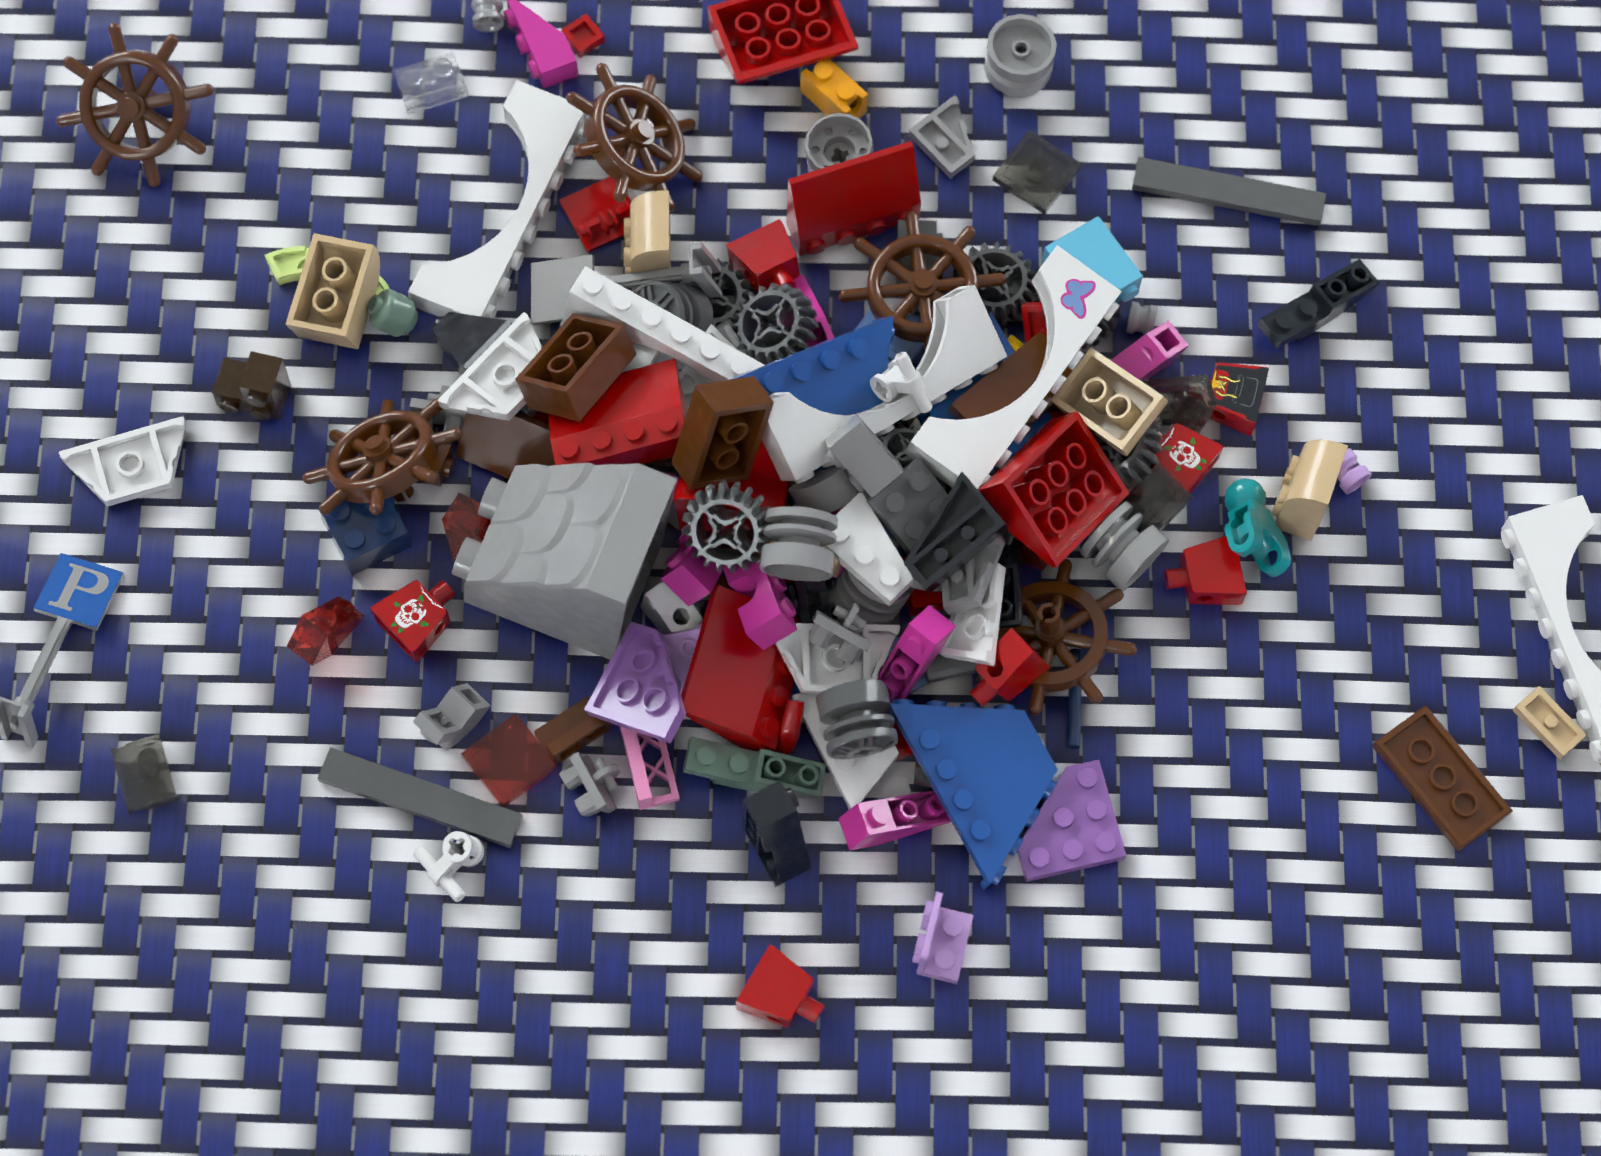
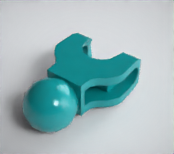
M1242 478L1233 481L1225 493V506L1229 511L1227 512L1229 523L1225 525L1224 530L1229 547L1241 557L1252 554L1258 568L1270 577L1281 575L1290 566L1291 555L1283 533L1276 525L1271 511L1265 507L1266 492L1260 483L1255 480ZM1275 550L1278 554L1277 560L1271 565L1268 553Z

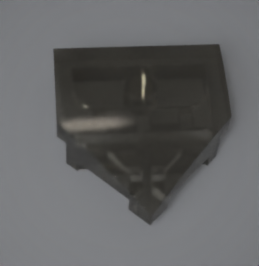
M1207 374L1149 380L1147 383L1149 387L1163 395L1168 401L1159 414L1160 418L1157 423L1161 427H1172L1175 423H1179L1200 433L1217 404V399Z

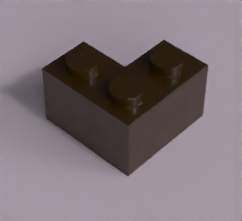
M251 351L247 362L223 358L212 394L217 406L226 412L237 413L242 411L251 413L253 417L260 420H269L270 418L280 420L291 388V382L283 358Z

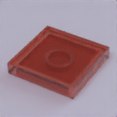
M516 713L461 753L462 758L501 807H506L557 769L555 761Z

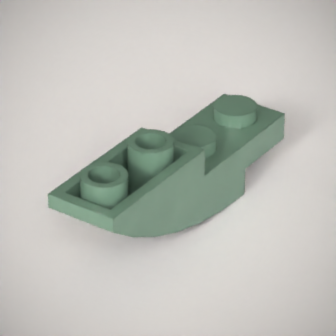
M691 736L688 741L683 772L713 779L714 784L755 792L780 780L785 790L790 787L796 797L820 798L826 764L765 749L755 752Z

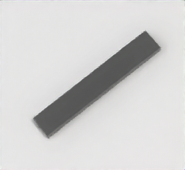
M1138 157L1132 190L1316 226H1320L1322 222L1326 193L1142 157Z
M331 747L317 778L321 783L510 849L523 819L521 813Z

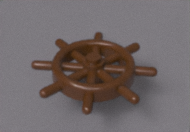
M111 23L108 31L114 50L113 54L101 59L91 69L71 56L63 59V66L84 81L79 95L80 111L58 115L56 124L60 127H67L83 123L91 139L102 149L92 165L91 172L93 175H102L113 156L129 161H143L149 185L151 187H158L161 179L155 157L166 153L178 142L196 154L202 155L206 152V145L187 133L186 129L191 113L190 100L209 97L213 94L214 88L211 84L187 88L180 73L168 62L179 42L176 35L169 34L157 54L145 50H127L120 25L118 23ZM131 64L148 68L138 87H136ZM116 67H118L124 91L105 79V76ZM158 77L165 82L169 92L157 94L151 90ZM98 90L117 101V103L97 107ZM173 104L172 121L155 112L154 108ZM120 115V119L110 134L101 119ZM145 120L165 133L154 144H151ZM132 123L138 146L121 142Z
M599 63L596 66V72L605 89L602 94L592 102L573 91L566 95V101L570 105L585 113L584 131L587 142L576 145L573 148V153L577 157L593 155L600 167L617 181L614 190V199L617 202H623L626 199L629 188L638 191H668L665 184L675 177L678 172L694 182L702 181L703 173L684 161L685 142L683 132L693 130L696 126L695 121L691 118L676 120L670 109L654 95L657 83L654 75L649 74L644 78L642 88L632 85H617L608 66L605 63ZM613 105L619 119L606 112L608 106ZM627 106L636 109L634 119ZM606 127L617 134L609 137ZM661 138L664 147L660 146L653 140ZM652 156L663 162V166L660 171L658 170ZM637 157L644 170L635 167ZM669 193L670 212L675 209V203Z
M910 211L905 216L908 236L891 242L882 250H879L864 238L855 239L854 247L873 261L868 273L867 287L841 290L838 298L844 303L868 300V305L875 319L894 316V336L907 341L925 343L926 350L932 329L933 301L944 296L941 292H949L958 287L975 285L977 291L978 288L1002 286L1006 283L1007 278L1003 273L977 275L972 261L963 251L976 234L974 227H965L956 239L951 242L939 236L921 234L917 213ZM924 254L939 257L929 270L926 269ZM911 255L913 273L896 261ZM950 265L960 275L957 278L939 279ZM886 271L904 282L880 286ZM907 296L894 312L884 301V298ZM909 313L912 315L919 313L921 323L908 321L905 318Z
M439 398L434 399L419 414L407 410H394V402L386 399L381 405V414L362 421L347 433L337 429L331 430L329 439L336 444L329 455L327 466L308 471L302 477L306 484H314L329 479L335 488V491L320 504L319 512L322 515H328L344 500L354 503H370V512L373 515H379L383 511L385 499L394 496V499L398 502L406 501L401 493L405 491L408 498H411L414 494L412 485L418 480L428 484L435 483L437 481V474L430 470V467L436 459L439 446L458 441L463 436L460 428H452L434 433L429 422L443 409L439 406ZM414 435L419 436L418 439L409 441ZM356 471L349 478H347V473Z
M1064 559L1059 564L1056 581H1042L1023 587V612L1034 627L1022 625V627L1012 628L1023 639L1031 640L1028 644L1036 652L1040 651L1041 658L1050 668L1054 655L1066 667L1065 670L1050 672L1049 668L1027 687L1032 689L1028 711L1033 716L1041 713L1045 692L1064 691L1078 685L1091 702L1095 704L1100 703L1103 700V694L1090 677L1100 667L1106 652L1125 656H1133L1137 652V647L1133 643L1108 639V627L1104 611L1123 599V591L1116 588L1095 600L1083 589L1069 584L1072 563L1068 559ZM1051 601V603L1041 605L1039 609L1034 605L1039 602ZM1064 603L1080 610L1065 620L1061 619ZM1090 621L1094 637L1070 632ZM1011 628L999 629L997 642ZM1066 646L1088 649L1089 651L1078 662ZM978 673L976 680L979 683L983 677Z

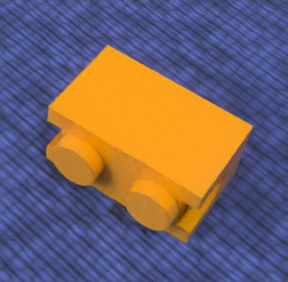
M830 59L819 61L812 72L807 68L801 72L800 92L826 116L834 113H843L860 119L867 113L868 93Z

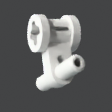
M906 352L898 353L895 359L888 364V369L882 374L878 373L870 379V386L873 392L885 402H891L897 396V393L912 394L921 413H927L933 407L925 392L924 387L926 384L919 371H915Z
M454 831L444 839L442 844L444 855L438 861L424 846H420L414 851V857L428 871L427 876L436 886H441L455 902H459L465 897L466 892L451 876L462 865L465 867L477 865L484 856V845L477 837L461 831Z

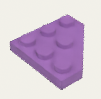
M631 621L584 711L592 717L671 744L686 715V711L665 639L658 630Z
M1099 760L1066 767L1051 795L1041 807L1037 819L1027 830L1023 837L1024 840L1017 851L1025 882L1125 860L1126 852Z

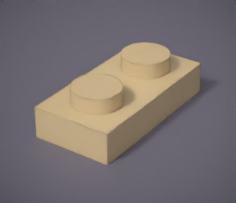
M1540 686L1512 710L1559 760L1587 736Z

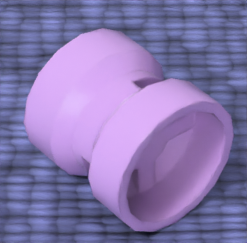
M1348 448L1337 478L1340 481L1339 486L1345 494H1350L1358 489L1372 475L1366 466L1360 465L1357 462V455L1351 448Z

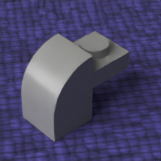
M835 465L823 470L813 471L814 476L802 483L794 484L788 490L797 506L809 507L829 513L845 506L857 495V489L848 479L851 473L844 466L837 468Z
M466 683L451 687L436 708L421 711L413 723L421 729L420 733L426 740L436 745L439 744L444 750H448L459 743L479 723L491 705Z

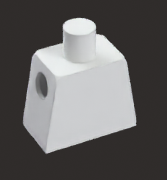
M663 581L645 593L640 606L661 634L692 629L703 621L693 604L688 606ZM674 620H681L684 622V625H678Z

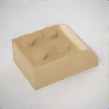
M669 191L643 193L631 201L630 218H624L625 274L671 268Z
M314 233L286 325L300 338L358 349L369 316L367 306L370 299L375 295L379 282L380 256L377 248L372 244Z
M1091 347L1051 399L1065 415L1078 411L1092 434L1125 456L1131 452L1168 403L1163 395Z
M1311 440L1304 444L1299 457L1292 456L1281 484L1280 494L1272 511V515L1277 517L1275 523L1281 531L1312 541L1329 505L1348 445L1330 440Z

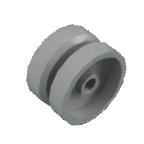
M1011 15L997 22L989 33L984 63L986 77L994 88L1006 95L1017 97L1033 95L1043 89L1051 78L1057 43L1053 31L1044 21L1031 15Z

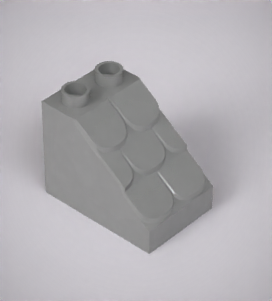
M589 462L554 466L540 464L515 465L508 483L492 477L478 509V515L490 519L491 523L482 542L469 537L465 538L452 570V575L465 579L464 602L611 660L630 624L663 544L677 479L638 463L594 465Z

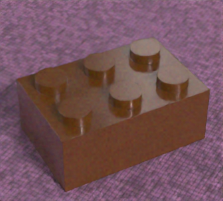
M572 313L515 380L528 408L580 422L637 354L625 325Z
M755 376L695 385L671 462L690 490L707 487L709 484L719 485L721 481L731 483L749 479L774 404Z

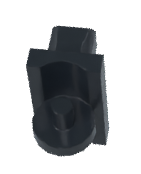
M832 577L824 581H794L795 584L787 585L789 597L787 598L796 610V615L794 616L801 617L802 623L814 624L812 618L817 610L834 620H838V617L832 614L836 607L835 603L821 604L819 593L832 589Z

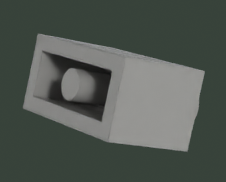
M857 413L825 439L829 449L826 453L837 468L844 466L851 473L848 479L860 493L866 490L873 498L904 472L900 462Z

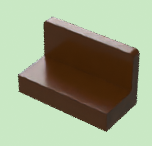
M590 696L585 697L534 731L536 739L555 766L612 729V723L592 717L584 711L591 698Z

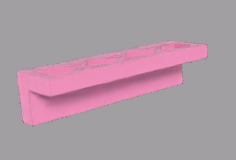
M619 726L639 809L643 810L680 801L666 742L661 740L657 742L651 739L652 737ZM638 738L643 740L641 745H639ZM647 744L661 751L662 756L655 767L643 761L642 752ZM663 763L666 774L660 771V768L663 765ZM646 770H648V771L651 772V774L649 775L648 778H647ZM658 776L668 782L671 793L652 797L649 785L654 777Z

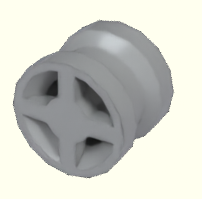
M472 0V11L475 12L472 18L473 27L481 32H494L504 26V18L500 13L503 9V1Z
M1132 301L1126 333L1141 332L1145 335L1152 331L1155 325L1158 306L1150 305L1149 307H1143L1139 302Z

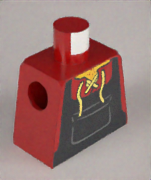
M1216 363L1211 379L1192 375L1188 394L1206 398L1203 415L1206 418L1251 436L1257 422L1269 368Z

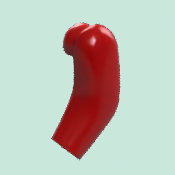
M787 699L775 750L772 751H780L786 755H790L793 752L800 736L804 701Z

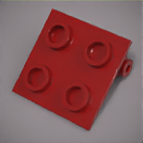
M611 177L559 199L563 210L587 253L623 237L624 218H630L631 199L628 194L623 202H617L614 199L617 181Z

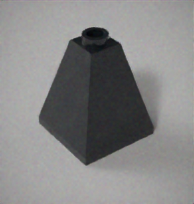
M448 312L444 317H439L434 322L431 331L438 345L460 375H462L512 323L503 319Z

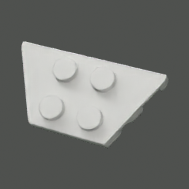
M525 312L438 399L441 408L510 421L526 404L515 378L542 349V345Z
M184 416L59 451V455L62 461L108 507L172 488L187 426Z
M796 623L798 630L775 644L800 692L821 693L833 686L847 682L868 679L877 680L878 673L886 661L892 643L900 631V625L866 624L863 630L850 625V629L868 638L872 643L867 652L862 651L861 655L852 665L836 656L844 639L834 633L824 649L808 640L814 625L811 623Z
M797 693L792 696V699L804 701L802 719L850 810L857 803L862 802L868 793L874 789L881 776L898 758L899 753L894 745L882 752L861 758L832 759L828 757L826 750L828 741L824 740L823 732L831 725L820 722L816 704V696L820 693Z

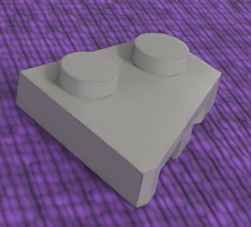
M955 95L909 129L908 136L950 179L975 159L972 143L967 136L966 123L960 113L959 100Z
M1001 535L942 583L943 609L949 615L981 605L1005 545V539Z

